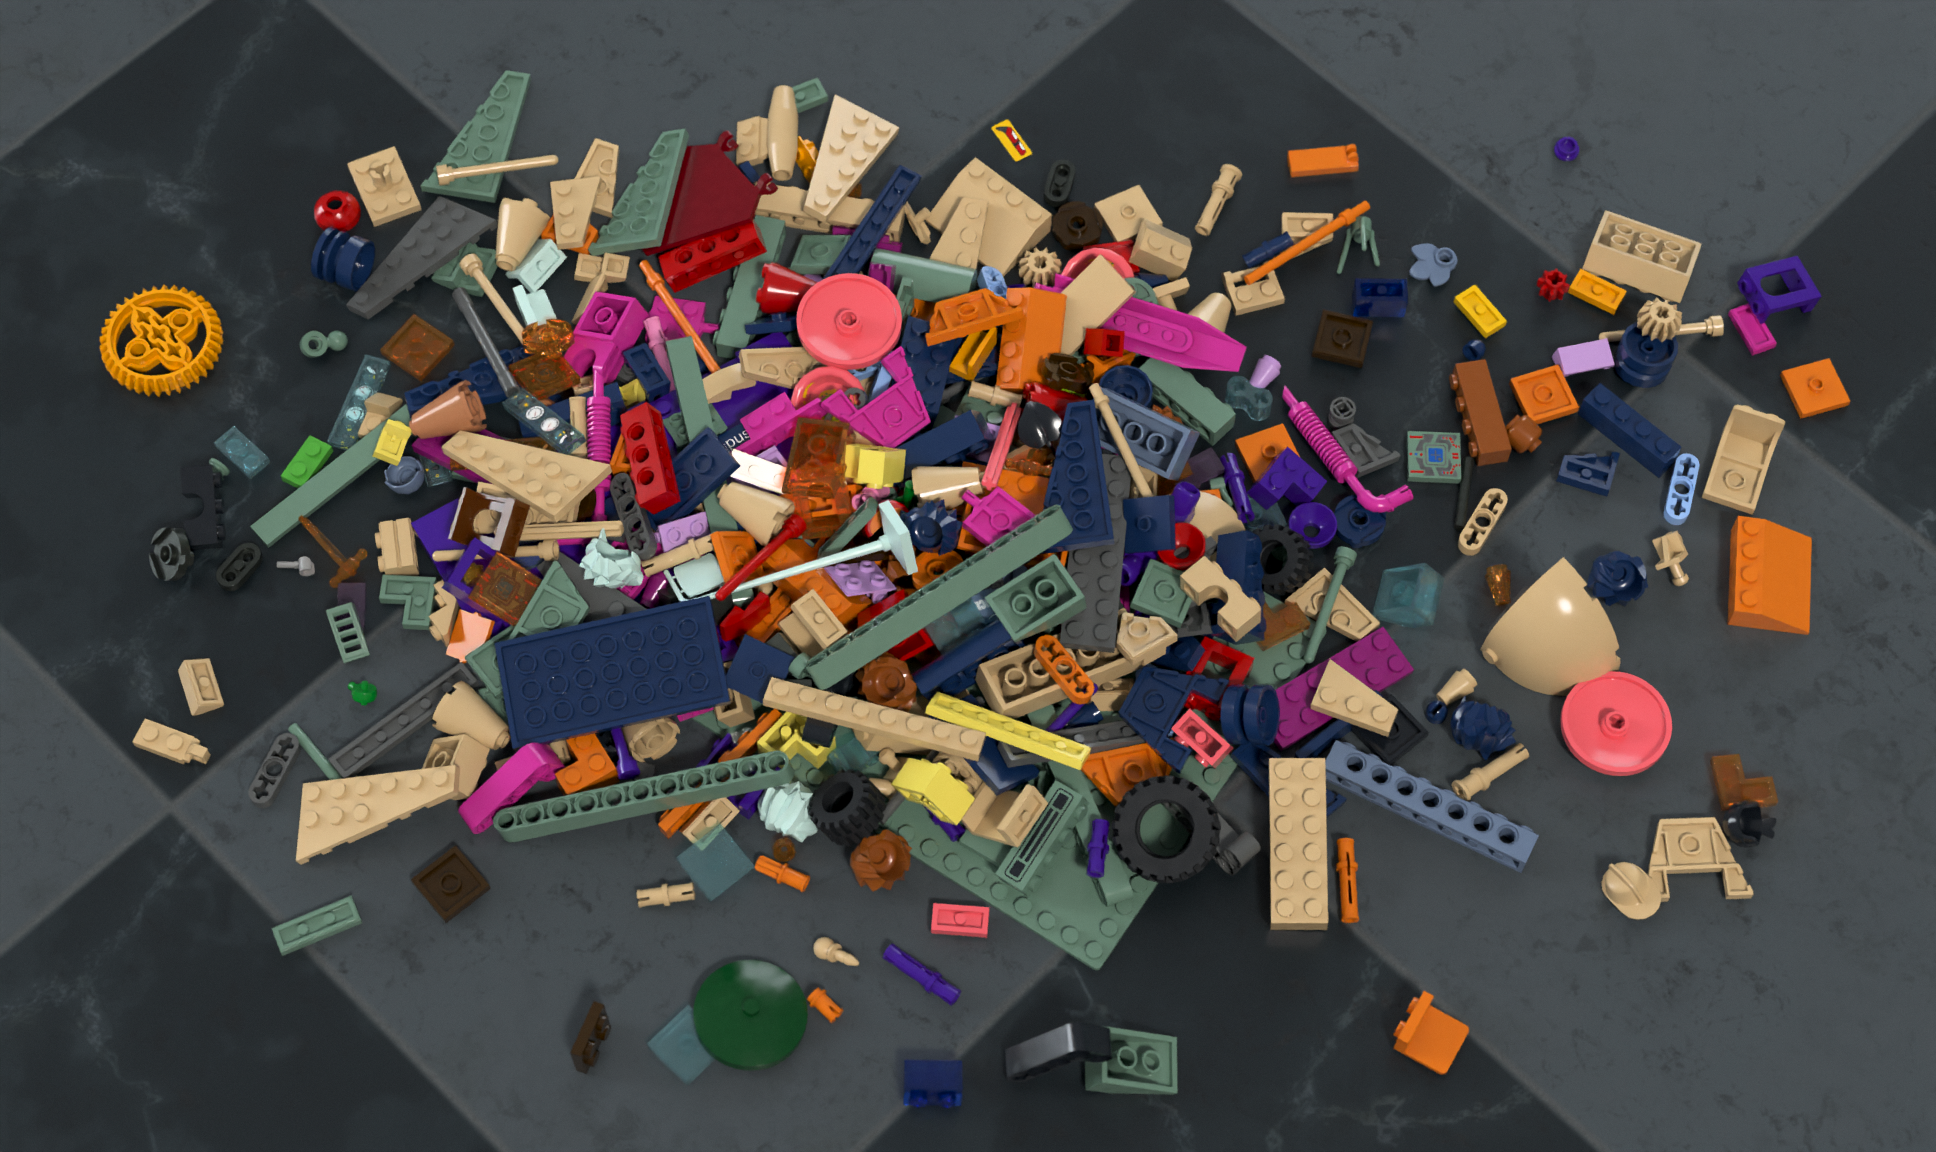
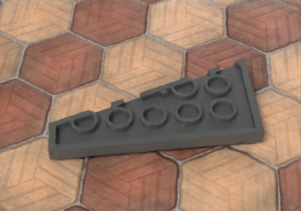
M439 196L346 306L349 311L370 319L391 304L394 296L404 289L406 291L412 289L415 286V281L422 276L427 278L458 256L461 248L468 243L473 245L479 241V236L488 229L491 231L498 227L497 221Z

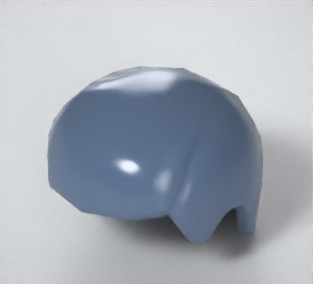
M402 456L398 466L390 464L384 471L386 478L384 482L391 490L398 494H411L417 491L423 484L425 476L423 465L414 457Z

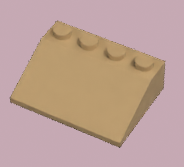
M975 157L956 176L930 212L931 216L926 219L928 224L943 234L963 197L988 201L978 261L984 266L997 269L1004 277L1024 257L1026 251H1030L1051 231L1052 214Z
M1605 210L1582 269L1595 276L1610 278L1618 284L1630 285L1643 293H1652L1661 296L1664 300L1668 299L1670 302L1680 303L1702 244Z

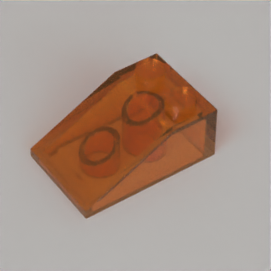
M798 417L781 489L782 493L828 499L835 498L844 476L846 445L855 444L856 434L850 423Z

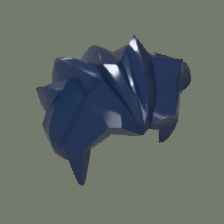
M944 499L936 503L931 500L926 502L922 508L916 507L908 513L900 511V518L909 530L912 545L916 546L918 550L938 553L941 556L952 552L957 547L958 535L963 522L956 520L957 509L946 511Z
M1614 551L1604 556L1601 555L1592 562L1587 587L1592 588L1593 596L1604 597L1606 605L1611 606L1618 602L1625 607L1632 598L1635 601L1640 598L1645 592V588H1648L1646 569L1641 558L1638 556L1631 557L1623 552Z
M1464 696L1451 717V731L1456 743L1462 744L1466 750L1480 751L1485 760H1487L1492 752L1505 751L1506 747L1516 742L1512 736L1516 730L1511 727L1510 715L1504 709L1499 710L1496 706L1490 707L1486 703L1480 705L1478 701L1466 702V696Z

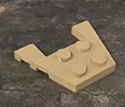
M1715 817L1659 820L1647 875L1659 888L1661 902H1668L1670 898L1667 874L1722 872L1726 899H1750L1754 895L1751 886L1747 885L1742 875L1743 870L1730 852L1731 847Z

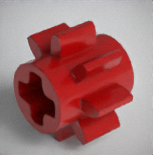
M1558 269L1550 272L1545 270L1542 278H1538L1536 284L1537 287L1541 288L1539 296L1545 297L1549 302L1557 298L1562 300L1564 293L1568 292L1570 284L1565 283L1567 274L1563 275Z

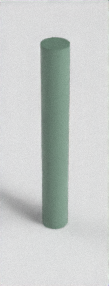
M297 723L292 724L288 731L298 738L300 745L329 780L343 779Z

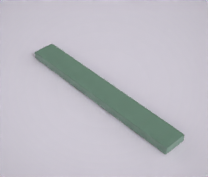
M406 404L250 526L268 548L380 460L373 457V453L387 420L400 421L410 427L409 421H412V418L409 417Z

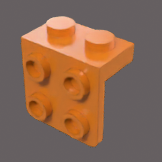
M1423 991L1420 999L1414 997L1406 1012L1411 1015L1407 1022L1400 1021L1394 1033V1036L1398 1039L1393 1049L1438 1074L1444 1075L1447 1073L1469 1032V1027L1432 1007L1431 1003L1434 996Z

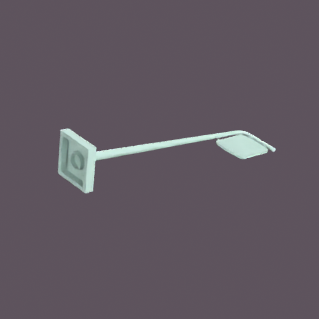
M889 500L878 504L884 535L880 536L879 540L741 583L732 593L881 550L884 552L891 550L906 573L911 575L918 572L909 530ZM711 553L701 556L698 560L694 559L674 567L675 576H671L668 570L663 572L680 602L692 600L685 599L681 594L683 592L692 598L716 587H722L721 585L725 584L718 560ZM673 579H677L680 587L682 588L681 591L678 589ZM713 592V593H710V594H707V595H703V596H700V597H697V598H701V597H705V596H710L711 599H714V598H716V597H715L716 592Z

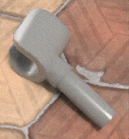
M306 556L300 557L298 561L277 562V568H299L301 576H311L315 573L314 563Z

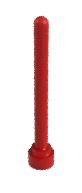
M791 514L784 521L782 531L716 592V599L719 601L726 599L789 538H798L807 529L805 521L799 515Z

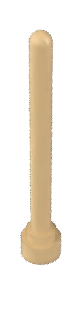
M548 155L452 169V166L438 165L436 169L439 186L450 185L449 182H453L456 178L555 165L558 163V157L556 155Z
M474 253L465 256L460 261V267L463 272L476 279L526 349L532 348L534 344L532 339L482 272V261Z
M1721 315L1709 316V319H1705L1704 322L1682 324L1676 335L1705 332L1706 335L1710 334L1711 337L1722 336L1724 332L1723 319ZM1625 330L1602 332L1599 335V340L1608 339V342L1620 341Z
M557 539L544 540L538 545L518 546L515 557L539 556L540 559L544 558L545 561L558 560L559 544ZM465 549L435 551L432 554V558L437 562L457 561ZM479 555L475 557V559H484Z

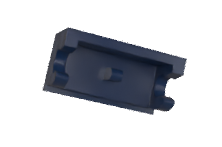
M646 343L623 352L624 363L633 371L646 392V398L649 403L653 402V398L658 394L662 397L670 393L671 382Z

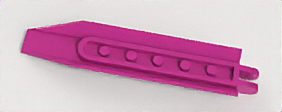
M1056 273L1055 286L1053 288L1038 283L1035 284L1034 288L1061 293L1075 279ZM1131 297L1100 328L1125 331V350L1182 368L1239 372L1247 348L1198 317Z

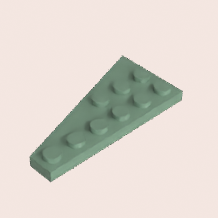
M508 70L503 73L490 91L488 99L476 110L474 118L471 122L468 121L449 146L446 156L440 163L438 162L433 168L434 172L429 179H425L421 184L423 192L496 202L504 172L456 178L453 182H449L450 185L439 186L436 166L447 165V167L452 166V169L508 161L531 82L530 74Z
M685 128L662 132L649 153L651 158L646 166L639 168L637 180L634 184H629L611 212L613 214L612 219L608 225H603L600 229V238L596 243L592 242L588 250L592 256L661 246L689 138Z

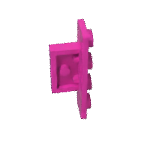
M783 392L740 419L750 440L735 449L757 456L772 446H777L787 438L797 435L800 430L810 424L820 421L828 412L820 406L822 403L820 398L814 399L796 411L788 395Z

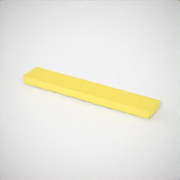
M940 692L935 693L926 707L925 714L961 727L984 732L988 737L1081 770L1090 756L1091 748L1086 745Z

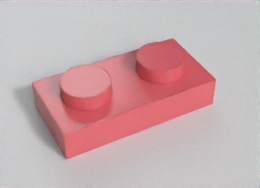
M933 903L931 933L987 938L989 907Z

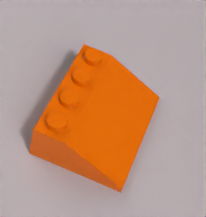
M1737 517L1731 529L1727 625L1804 635L1809 634L1811 537L1766 519Z

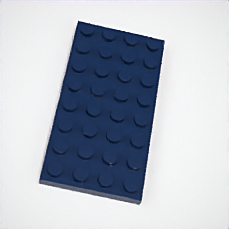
M710 596L494 643L512 747L515 751L520 750L529 743L549 744L731 704Z

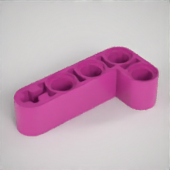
M535 742L529 743L515 753L459 807L458 813L473 834L482 833L493 824L494 816L498 811L511 807L538 781L549 782L556 779L554 774L564 769L565 766L550 745Z

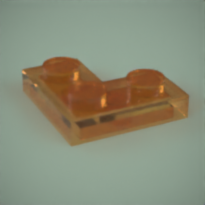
M1265 601L1263 605V617L1267 625L1264 632L1265 640L1257 641L1262 651H1265L1310 628V622L1297 602L1273 614Z
M1739 754L1713 756L1710 763L1722 811H1727L1733 803L1743 800L1756 801L1760 807L1777 805L1778 798L1772 776L1745 779Z

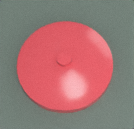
M853 273L830 276L812 286L803 296L796 318L798 336L805 350L822 364L845 370L861 369L881 361L896 346L902 329L900 305L891 290L874 278Z
M1609 671L1598 678L1578 683L1568 694L1561 711V732L1569 750L1585 766L1606 775L1629 776L1647 770L1661 758L1672 734L1671 714L1660 693L1645 680L1624 672Z

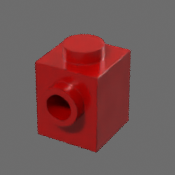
M1086 328L1084 354L1123 357L1125 331Z

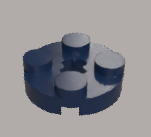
M1351 495L1341 500L1335 509L1334 514L1337 519L1336 534L1352 548H1361L1362 546L1371 545L1380 539L1386 526V513H1377L1365 509L1357 501V495ZM1357 516L1359 519L1364 517L1366 521H1364V525H1358L1354 523L1355 519L1353 517Z

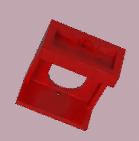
M1205 636L1201 643L1205 649L1204 654L1192 672L1187 671L1185 674L1195 676V674L1201 675L1207 662L1210 661L1233 671L1229 678L1228 687L1231 684H1243L1252 671L1255 658ZM1191 693L1184 707L1191 710L1196 709L1205 713L1209 719L1219 721L1221 720L1223 696L1217 705Z

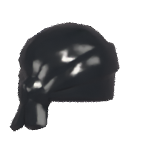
M1743 800L1733 803L1723 816L1722 826L1725 835L1740 847L1749 848L1759 845L1762 835L1771 839L1774 838L1775 832L1772 828L1776 824V818L1762 819L1760 805L1756 801Z

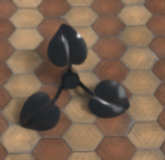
M1029 401L1025 404L1019 420L1018 434L1021 441L1030 448L1038 449L1046 444L1054 458H1056V450L1050 441L1060 439L1063 423L1060 417L1048 406ZM1101 448L1102 454L1115 455L1111 451ZM1055 459L1051 463V471L1054 467Z

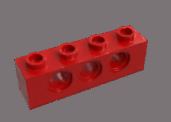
M753 219L751 223L687 243L658 257L664 278L674 293L766 253L767 249L761 230Z
M645 402L620 415L622 423L621 433L626 441L627 449L625 453L631 464L632 471L630 476L636 487L635 499L641 508H645L654 515L681 500L661 412Z

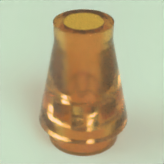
M1498 564L1486 568L1487 574L1484 577L1493 595L1495 605L1500 606L1511 603V571L1508 570L1507 565Z

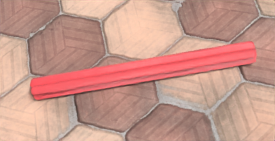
M1012 403L1011 406L1007 407L981 482L983 486L987 487L986 490L991 491L993 487L998 485L1022 413V408L1017 407V403Z

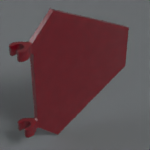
M728 130L721 133L716 144L686 146L661 246L641 249L646 256L751 223L761 195H771L778 190V187L771 182L773 179L768 173L763 174L759 178L757 185L754 186L725 155L724 151L731 152L739 146L732 139L733 135Z

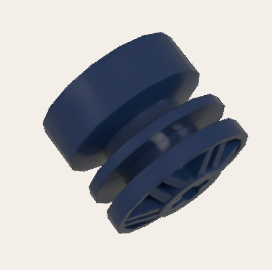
M333 227L327 228L318 239L311 261L313 277L329 283L337 282V285L355 292L358 291L368 280L375 259L374 242L356 235L350 237V234L347 232H340Z
M1129 365L1116 366L1108 370L1100 379V387L1110 389L1150 409L1152 408V382L1147 374L1139 368Z

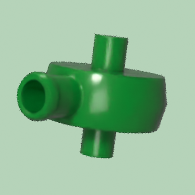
M352 681L348 684V689L352 690L351 694L354 701L365 706L367 703L376 700L377 688L369 684L368 681H362L359 684Z

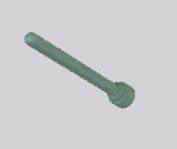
M1341 546L1336 549L1333 558L1336 568L1304 654V661L1306 663H1312L1315 659L1345 572L1355 563L1357 553L1348 547Z

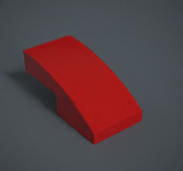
M760 591L745 611L735 606L719 625L722 640L727 642L735 639L759 624L771 612L770 597Z

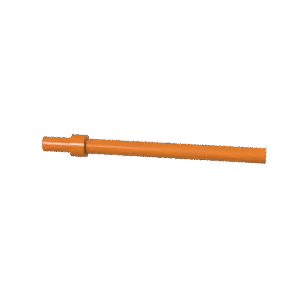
M1365 200L1352 209L1347 208L1339 213L1338 218L1244 276V281L1247 285H1251L1342 226H1349L1356 221L1358 216L1370 209L1369 203Z
M647 260L640 262L639 267L647 277L646 282L653 291L657 292L686 337L692 336L695 350L711 374L721 370L664 286L665 281L661 275L654 271Z

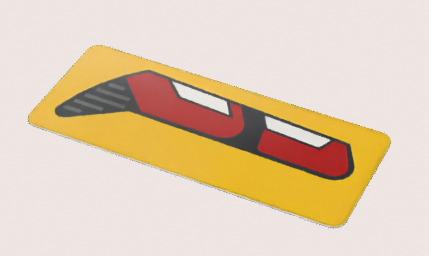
M1005 120L991 128L1015 161H1019L1032 154V151L1009 120Z

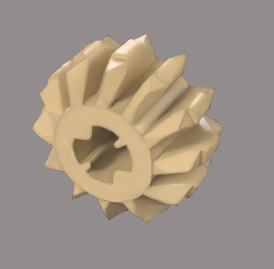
M1035 247L1033 253L1026 251L1024 258H1021L1019 261V276L1024 278L1023 282L1025 285L1032 284V288L1035 287L1036 283L1054 286L1055 274L1061 275L1062 263L1060 259H1057L1056 252L1048 254L1047 247L1043 251H1039Z
M1658 298L1653 300V302L1647 300L1637 315V328L1642 329V336L1649 335L1651 341L1655 338H1658L1661 343L1666 338L1672 340L1682 326V312L1677 311V304H1668V299L1664 302H1661Z

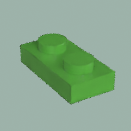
M309 435L282 473V481L296 488L301 487L320 471L333 453L332 446Z

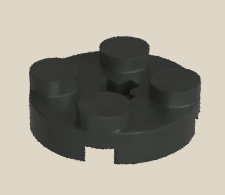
M161 528L155 533L151 542L152 545H155L154 553H149L152 572L159 579L177 581L183 577L187 568L192 566L194 562V554L190 551L186 532L183 528Z

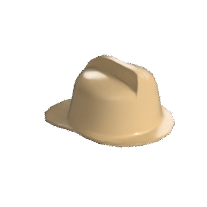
M1621 862L1609 865V869L1604 874L1601 882L1602 891L1606 897L1628 918L1639 920L1654 915L1661 903V893L1656 883L1640 867L1633 863Z

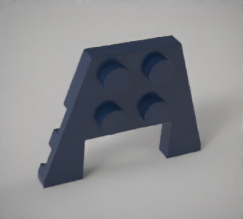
M1144 666L1120 708L1118 716L1175 772L1180 774L1192 750L1167 738L1172 730L1171 728L1174 726L1191 693L1218 705L1229 685V680L1219 678V680L1205 678L1204 675L1198 674L1191 676L1179 674L1178 671Z

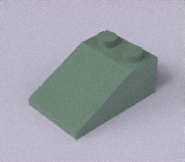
M1055 554L985 597V600L1014 642L1059 625L1086 609L1085 596Z
M1107 1027L1110 1029L1113 1058L1101 1063L1085 1061V1090L1116 1094H1177V1037Z

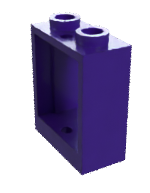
M474 537L462 553L443 584L442 589L497 623L502 617L508 618L504 615L506 611L504 610L502 613L503 616L494 612L493 609L498 605L494 603L487 607L473 598V595L477 592L460 582L476 555L481 556L493 565H495L497 558L513 568L512 577L514 578L517 571L528 577L530 572ZM524 578V580H523L522 582L526 584V585H525V590H526L528 584H527L526 582H524L525 579H526V578ZM516 581L514 583L517 584L518 588L511 597L516 588L515 584L512 585L511 593L502 603L505 607H508L515 596L518 595L517 592L521 586ZM513 608L511 611L506 612V613L510 615V614L512 613V611L514 610V608Z

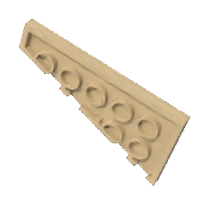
M835 95L803 212L826 223L898 135L899 127Z
M804 347L741 349L739 352V360L744 378L794 389L805 374L817 367L827 366L813 358ZM865 368L855 369V370H856V371H859V372H863V371H865ZM875 376L860 381L867 396Z
M462 430L442 446L445 455L520 501L530 505V507L556 523L612 473L611 465Z
M456 765L303 783L296 862L302 865L309 862V858L320 853L323 855L333 851V847L342 843H351L387 827L389 822L398 818L403 820L410 817L411 813L423 807L430 808L457 796L459 792L460 768Z

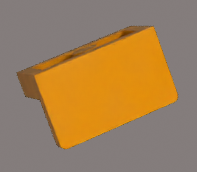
M991 328L988 333L979 331L969 334L951 362L949 372L972 382L997 343V328Z

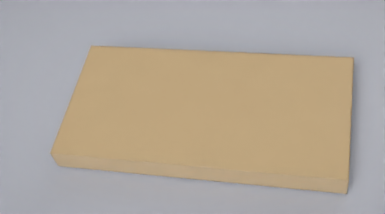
M1101 254L1061 292V294L1067 295L1061 346L1062 354L1072 356L1085 343L1086 328L1100 329L1136 293L1131 285Z

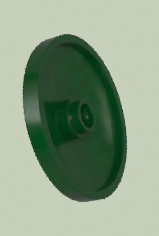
M759 960L732 962L713 972L701 985L695 998L693 1010V1024L697 1038L708 1054L726 1066L748 1071L770 1068L787 1059L801 1043L808 1018L806 999L795 979L780 967Z

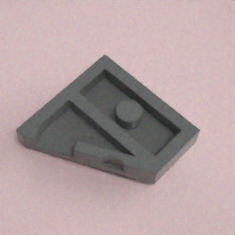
M1354 423L1331 433L1357 467L1356 478L1398 462L1401 456L1395 450L1391 453L1380 446V440L1366 434L1363 429Z

